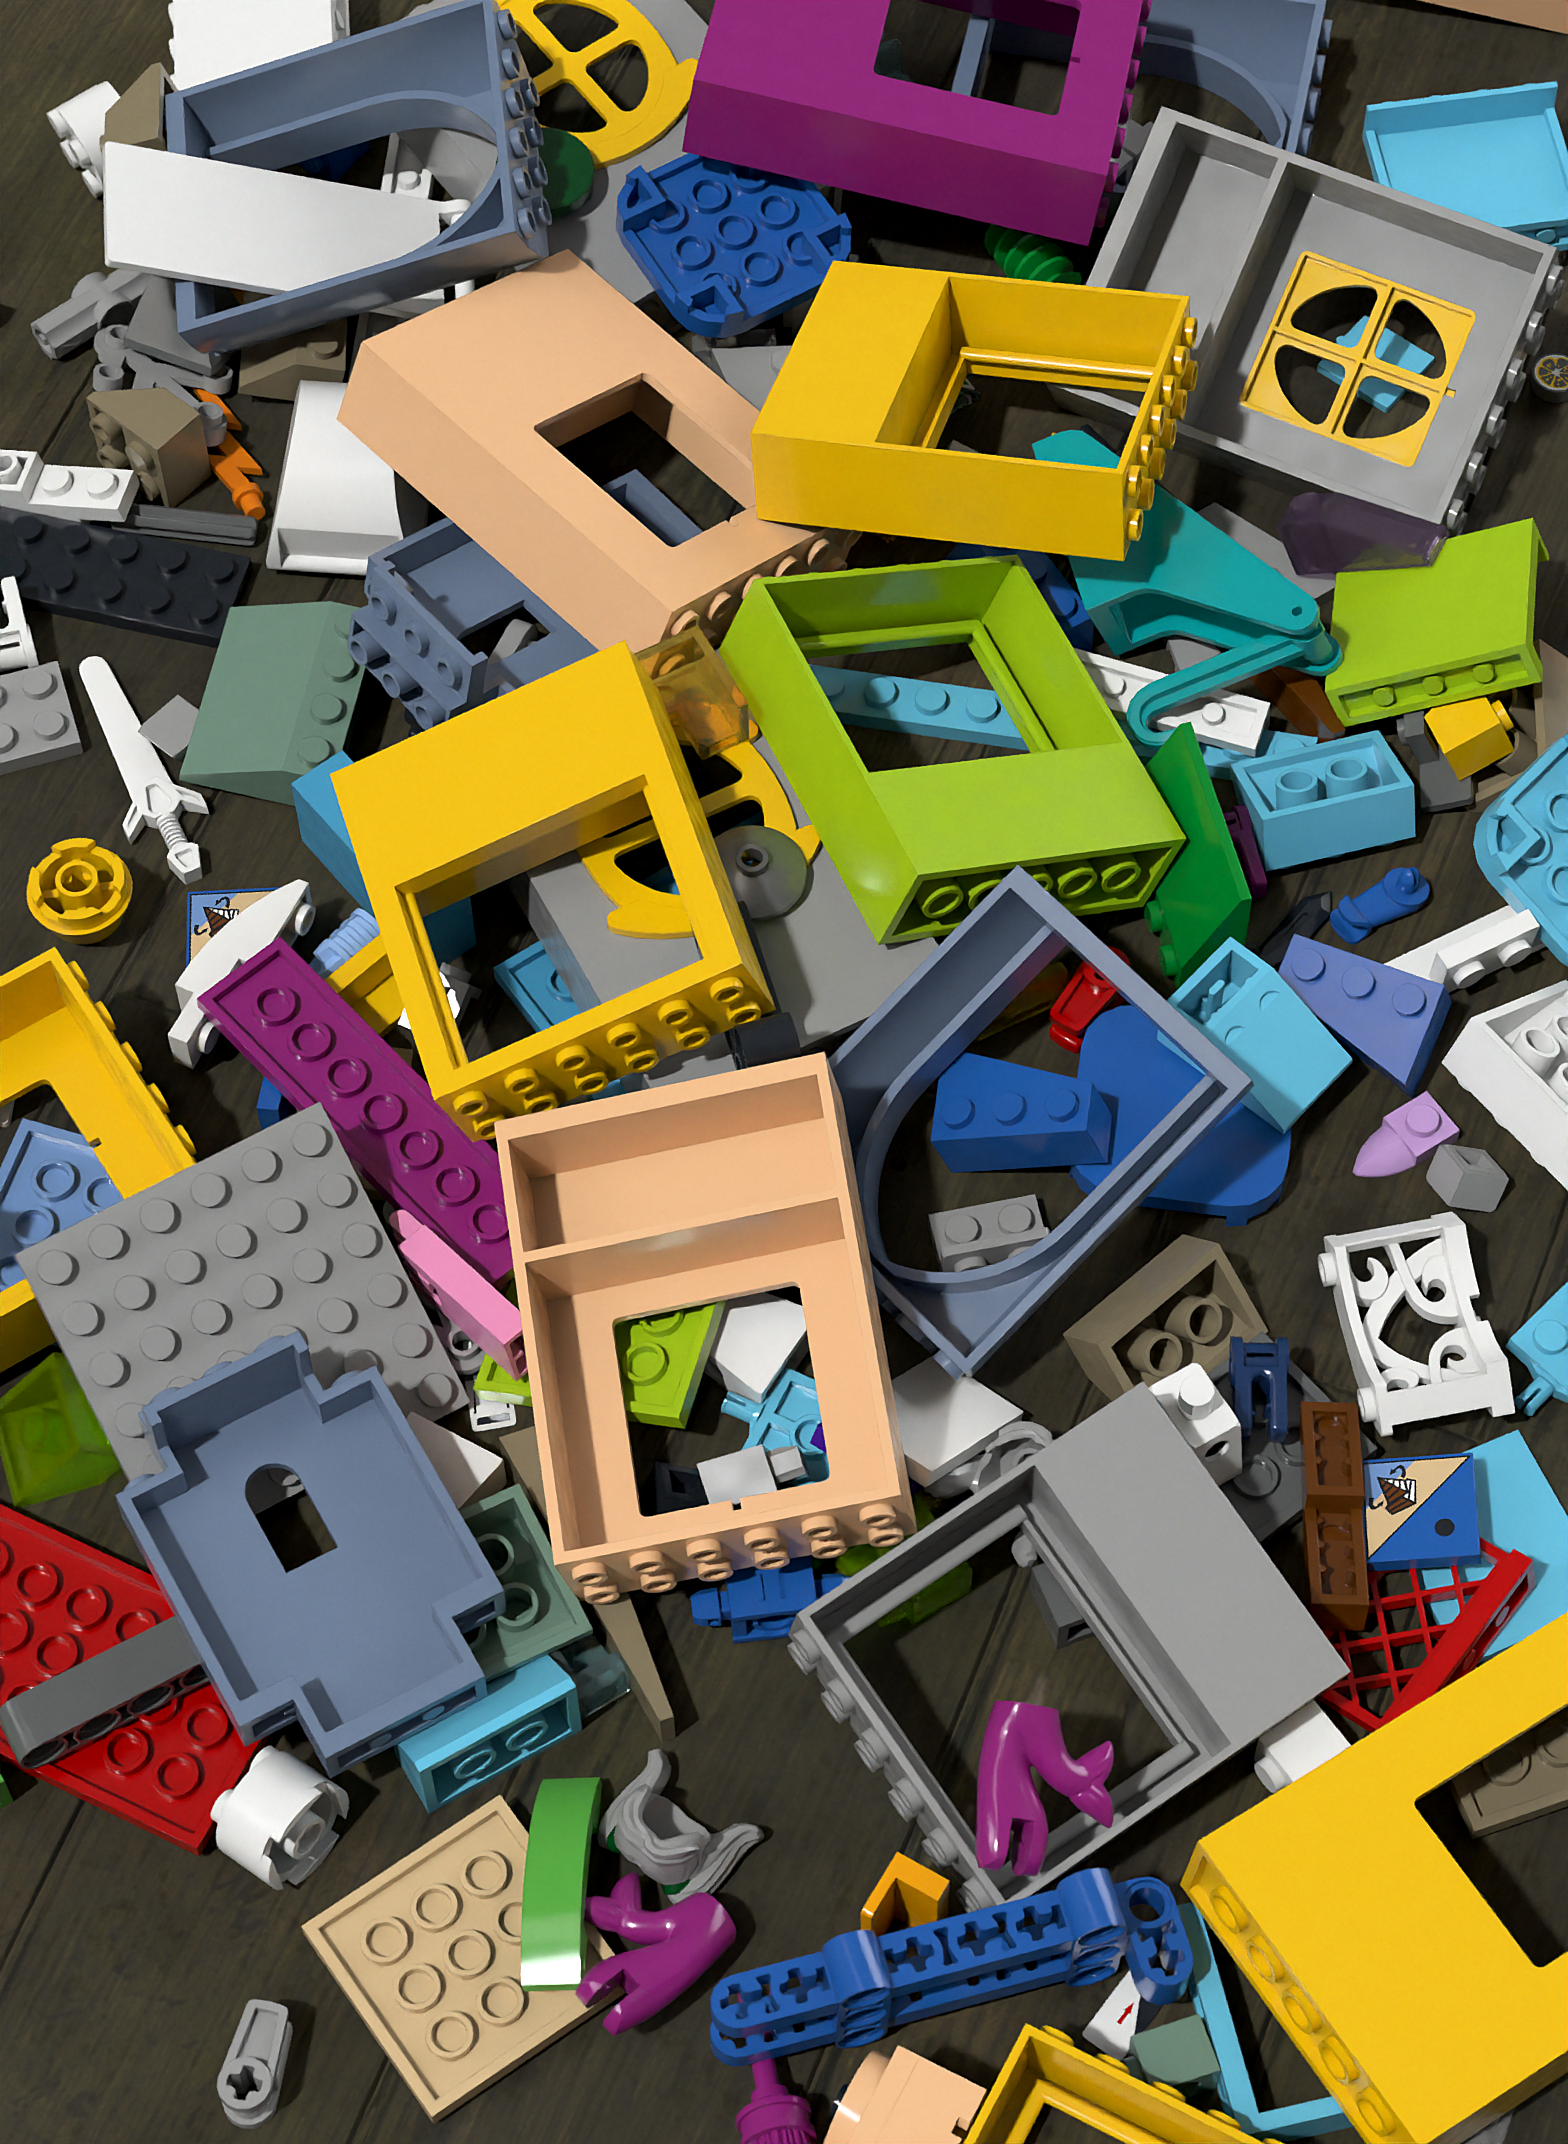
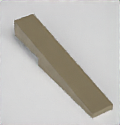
M532 1426L499 1437V1444L506 1469L514 1483L520 1484L551 1545L536 1428ZM628 1592L619 1593L620 1597L604 1604H590L585 1600L582 1601L661 1742L676 1738L674 1716Z

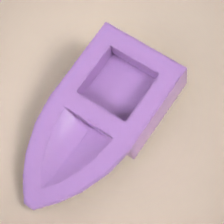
M1426 1091L1383 1117L1382 1126L1368 1138L1360 1149L1353 1173L1355 1176L1385 1177L1407 1171L1435 1155L1440 1144L1451 1145L1456 1142L1460 1130Z

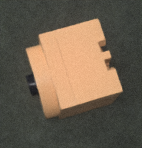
M899 2045L892 2058L873 2050L859 2067L850 2085L844 2084L838 2092L829 2113V2118L833 2120L824 2144H964L986 2101L987 2089Z

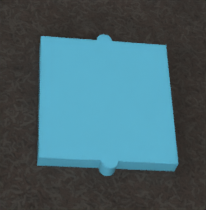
M1364 315L1345 336H1338L1336 344L1347 348L1355 347L1361 339L1369 317ZM1386 327L1375 352L1378 359L1420 375H1424L1434 364L1435 357ZM1324 359L1317 365L1319 373L1341 386L1345 376V369L1342 366ZM1370 377L1362 382L1356 396L1387 414L1407 392H1412Z

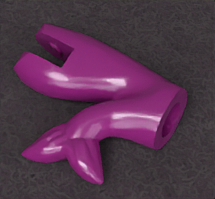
M995 1701L987 1722L978 1769L976 1859L978 1868L993 1872L1000 1870L1007 1856L1010 1831H1013L1011 1849L1013 1873L1017 1876H1038L1046 1856L1048 1826L1044 1807L1031 1776V1766L1036 1769L1052 1788L1068 1796L1078 1809L1106 1828H1111L1114 1815L1113 1805L1103 1785L1113 1765L1114 1749L1111 1741L1099 1745L1077 1760L1072 1759L1064 1744L1059 1711L1057 1709L1015 1701Z
M635 1872L629 1873L616 1883L610 1897H586L584 1920L597 1928L616 1932L619 1936L631 1942L647 1945V1947L617 1954L596 1964L580 1980L575 1995L586 2008H590L620 1985L628 1996L611 2010L603 2021L602 2026L612 2036L624 2033L657 2014L692 1986L735 1943L736 1927L724 1907L714 1897L704 1892H695L660 1911L643 1910L639 1875Z

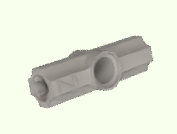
M117 269L108 276L102 272H93L86 275L75 286L71 299L31 323L33 335L39 342L42 350L52 360L54 358L59 359L108 326L116 324L129 326L152 274Z

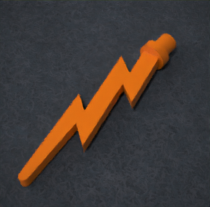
M192 387L201 402H212L219 405L227 418L225 440L221 444L214 446L222 456L208 455L211 470L231 491L232 500L237 509L244 511L246 516L257 518V521L262 519L266 513L262 505L263 493L258 484L250 482L243 475L263 476L262 469L227 431V429L242 431L241 423L216 394L210 393L205 389Z

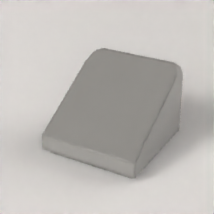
M177 695L144 722L138 732L169 756L183 763L199 709L180 695Z

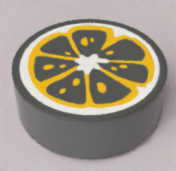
M1550 353L1541 356L1534 363L1530 386L1534 394L1540 399L1551 403L1568 401L1567 355Z

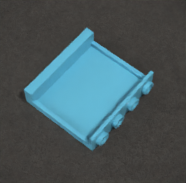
M1557 82L1529 83L1515 87L1491 90L1482 89L1468 93L1444 96L1435 95L1428 98L1397 102L1387 101L1381 104L1367 105L1362 139L1374 182L1557 247V251L1568 250V151L1554 109L1558 89Z

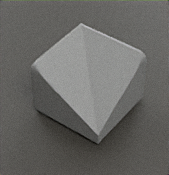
M1450 1144L1439 1145L1426 1175L1428 1183L1448 1206L1484 1212H1492L1496 1209L1509 1181L1506 1173L1485 1150Z

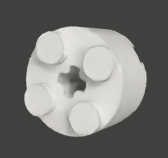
M107 81L89 88L47 113V117L60 138H67V140L60 143V146L69 163L74 169L79 166L86 169L81 175L95 198L103 195V156L100 150L99 139L101 135H104L105 113L120 98Z
M267 1746L255 1756L251 1763L250 1771L236 1788L223 1792L213 1805L211 1819L218 1823L216 1830L217 1846L223 1853L272 1888L284 1890L281 1882L289 1880L294 1885H297L304 1881L329 1854L339 1836L331 1828L337 1813L346 1819L349 1809V1798L342 1788L292 1753L278 1751L273 1746Z

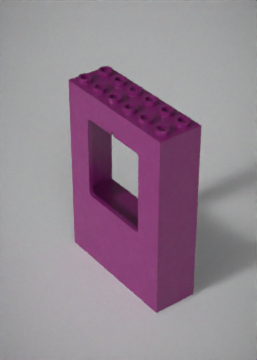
M891 0L715 1L693 79L682 152L1085 246L1089 245L1093 226L1103 228L1110 199L1102 197V193L1110 194L1113 192L1119 163L1111 162L1110 159L1120 158L1126 129L1117 127V125L1127 123L1133 94L1124 93V91L1130 92L1134 89L1140 61L1135 59L1141 55L1147 27L1139 26L1138 22L1147 23L1152 0H916L1075 37L1060 108L1056 115H1048L876 74L873 69Z

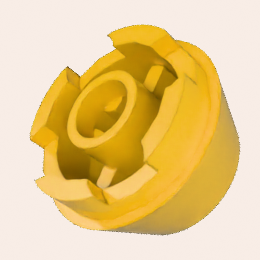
M74 838L51 846L53 853L44 858L36 868L32 867L29 874L27 902L32 914L42 925L58 937L73 944H92L107 938L118 928L131 899L132 878L129 869L117 855L107 849L97 847L95 840Z

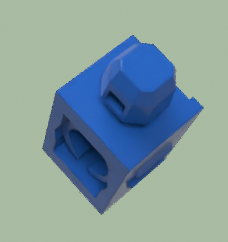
M810 1556L792 1558L789 1564L778 1569L761 1570L752 1566L733 1570V1574L726 1578V1591L718 1592L717 1587L698 1591L690 1596L693 1623L700 1626H721V1621L730 1620L733 1644L789 1637L788 1633L797 1613L850 1577L844 1574H822V1579L814 1580Z

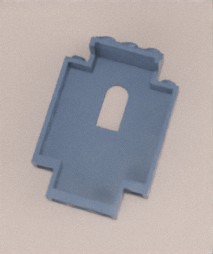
M637 469L600 487L670 547H676L703 532ZM448 517L368 556L364 593L369 601L368 605L351 614L347 646L353 659L358 664L364 665L382 683L385 691L391 697L397 698L414 715L416 721L424 730H428L599 652L594 645ZM523 606L552 633L516 653L487 665L488 657L482 651L473 655L459 642L463 637ZM715 646L707 655L711 654L715 650ZM693 658L680 666H687L700 659Z
M298 1330L286 1337L278 1335L263 1341L251 1354L235 1362L224 1361L209 1368L199 1380L182 1388L171 1387L154 1396L148 1405L141 1408L142 1411L138 1412L143 1435L163 1471L156 1475L151 1473L141 1475L129 1482L124 1491L116 1494L120 1513L245 1747L298 1720L329 1778H332L487 1697L485 1675L462 1635L507 1612L504 1589L376 1366L363 1372L358 1370L348 1372L335 1380L331 1388L324 1391L313 1373L309 1348ZM270 1468L286 1469L297 1476L337 1548L288 1573L285 1572L246 1500V1489L251 1479L259 1472Z

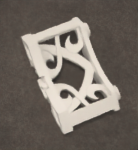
M1453 1212L1431 1215L1430 1219L1345 1235L1324 1237L1326 1253L1318 1254L1320 1277L1324 1287L1332 1286L1339 1321L1359 1387L1357 1389V1400L1363 1422L1372 1421L1381 1437L1393 1435L1392 1425L1487 1408L1493 1417L1515 1413L1508 1359L1500 1349L1489 1321H1481L1480 1316H1476L1475 1310H1473L1470 1299L1478 1298L1480 1293L1472 1264L1466 1224ZM1434 1237L1435 1241L1427 1244L1405 1260L1398 1243ZM1383 1246L1390 1259L1394 1273L1388 1279L1384 1266L1376 1259L1368 1258L1367 1268L1373 1277L1367 1282L1359 1281L1352 1272L1349 1252ZM1421 1281V1288L1425 1296H1427L1430 1288L1438 1287L1444 1292L1445 1297L1441 1301L1431 1302L1422 1295L1416 1284ZM1404 1295L1414 1311L1423 1318L1440 1324H1454V1330L1445 1333L1434 1343L1429 1354L1428 1365L1410 1360L1398 1354L1379 1340L1388 1317ZM1357 1305L1370 1307L1363 1324ZM1447 1353H1457L1464 1358L1461 1361H1453L1448 1357L1447 1369L1440 1368V1360ZM1376 1364L1385 1369V1371L1380 1374ZM1418 1383H1423L1427 1385L1418 1386ZM1391 1388H1403L1401 1390L1388 1392V1390Z

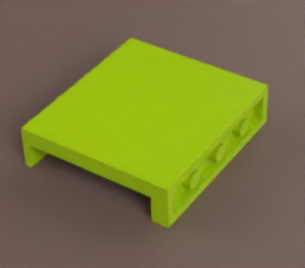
M1533 518L1337 566L1330 635L1341 646L1343 659L1335 672L1326 675L1325 693L1344 727L1542 682L1543 666L1533 646L1537 563L1548 561L1549 553Z

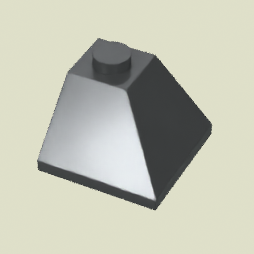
M151 275L125 333L123 346L211 377L234 358L240 350L216 357L215 352L202 354L190 346L178 334L175 278ZM214 285L215 313L241 306L229 287Z

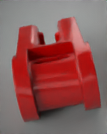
M1107 946L1130 967L1127 955L1120 949ZM1083 960L1050 1010V1020L1053 1024L1049 1029V1037L1060 1047L1078 1054L1081 1052V1045L1087 1028L1102 1013L1119 1006H1124L1127 1000Z

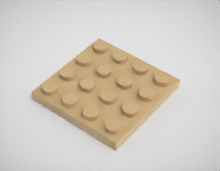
M498 1795L301 1926L304 1935L433 2124L626 1993L619 1985L600 2002L590 2008H586L575 1995L576 1990L523 1991L521 1986V1919L529 1834L501 1795ZM584 1920L583 1925L588 1936L585 1975L596 1964L615 1954L595 1926Z

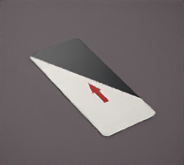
M1157 1953L1153 1969L1162 1968L1166 1976H1173L1174 1970H1165ZM1129 1970L1085 2028L1082 2035L1109 2056L1122 2061L1128 2053L1130 2037L1144 2032L1163 2005L1150 2003L1139 1994Z

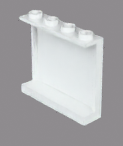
M173 0V3H170L168 6L169 16L174 28V38L170 39L169 47L174 60L175 74H172L170 78L178 91L350 37L348 0Z

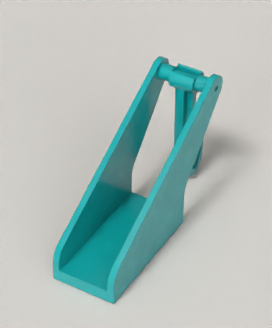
M1078 430L1059 432L1031 444L1036 460L1117 469L1120 461L1119 456L1088 434ZM1155 482L1152 507L1150 510H1143L1141 537L1139 541H1131L1124 561L1068 555L1085 610L1115 656L1173 634L1187 636L1229 649L1227 652L1153 681L1135 694L1129 703L1126 713L1127 727L1136 741L1146 748L1159 750L1177 729L1159 733L1150 731V721L1160 713L1278 665L1322 677L1335 672L1342 663V648L1335 638L1325 632V628L1319 619V606L1311 595Z

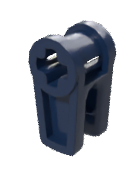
M1230 1337L1229 1385L1232 1387V1411L1241 1426V1442H1248L1252 1434L1256 1412L1252 1410V1390L1255 1389L1264 1391L1267 1404L1263 1417L1267 1419L1268 1440L1272 1443H1285L1287 1387L1289 1379V1342L1287 1337H1276L1275 1343L1243 1342L1242 1337Z

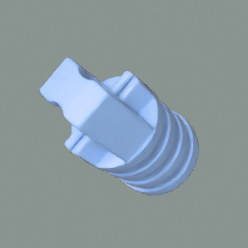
M355 909L351 913L350 918L346 919L339 929L333 931L330 937L325 939L313 952L316 957L309 966L323 980L326 979L380 934L376 919L363 909Z

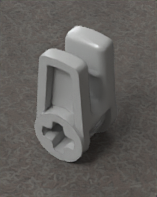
M253 1999L247 2003L218 2076L217 2089L226 2116L234 2125L243 2129H254L263 2126L273 2117L277 2109L293 2027L292 2023L288 2021V2009L271 2001ZM250 2085L257 2086L258 2092L251 2091L247 2094L245 2100H238L237 2094H246Z

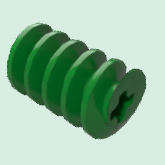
M995 224L989 226L984 244L987 252L994 257L997 266L1004 271L1006 278L1073 285L1081 284L1080 272L1073 271V262L1064 256L1062 247L1054 242V238Z

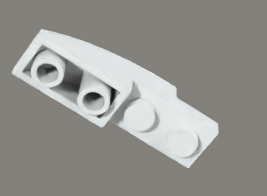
M0 450V506L90 524L91 520L125 522L140 485L134 470L44 465L37 452Z
M298 879L250 905L214 935L189 963L175 984L182 1012L168 1033L174 1062L193 1069L203 1053H210L218 1040L220 1031L205 1017V1014L197 1006V998L278 937H281L291 947L298 935L304 936L309 931L316 910L312 905L308 882Z

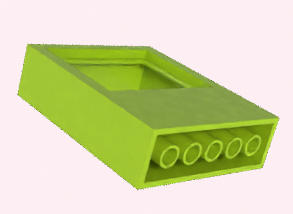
M1018 554L996 557L985 556L982 558L953 561L942 560L939 562L910 565L899 564L896 566L867 569L855 568L846 571L824 573L811 572L803 575L781 577L768 576L754 579L718 650L878 945L950 935L1017 865L1025 870L1073 916L1143 907L1186 840L1184 833ZM967 642L1031 753L869 773L806 659Z

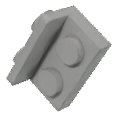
M1035 1194L928 1215V1227L940 1272L967 1271L996 1264L1021 1253L1050 1234L1049 1228L1043 1226Z

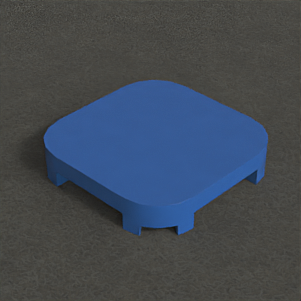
M688 153L647 173L639 165L626 175V183L617 196L616 230L623 246L673 317L687 330L704 337L726 338L743 333L815 298L833 260L849 262L852 227L846 213L837 216L819 189L811 181Z
M1132 1005L1119 1006L1102 1013L1087 1028L1081 1045L1077 1079L1092 1082L1112 1114L1107 1163L1068 1165L1070 1178H1074L1079 1188L1087 1195L1125 1159L1205 1076L1158 1041V1029ZM1239 1102L1138 1206L1226 1216L1225 1227L1247 1225V1219L1266 1211L1274 1202L1279 1203L1287 1174L1292 1126L1282 1134Z

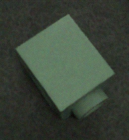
M1200 2014L1132 2035L1130 2037L1128 2058L1122 2059V2063L1130 2071L1128 2075L1150 2086L1152 2082L1164 2083L1176 2089L1185 2098L1217 2088L1221 2071Z

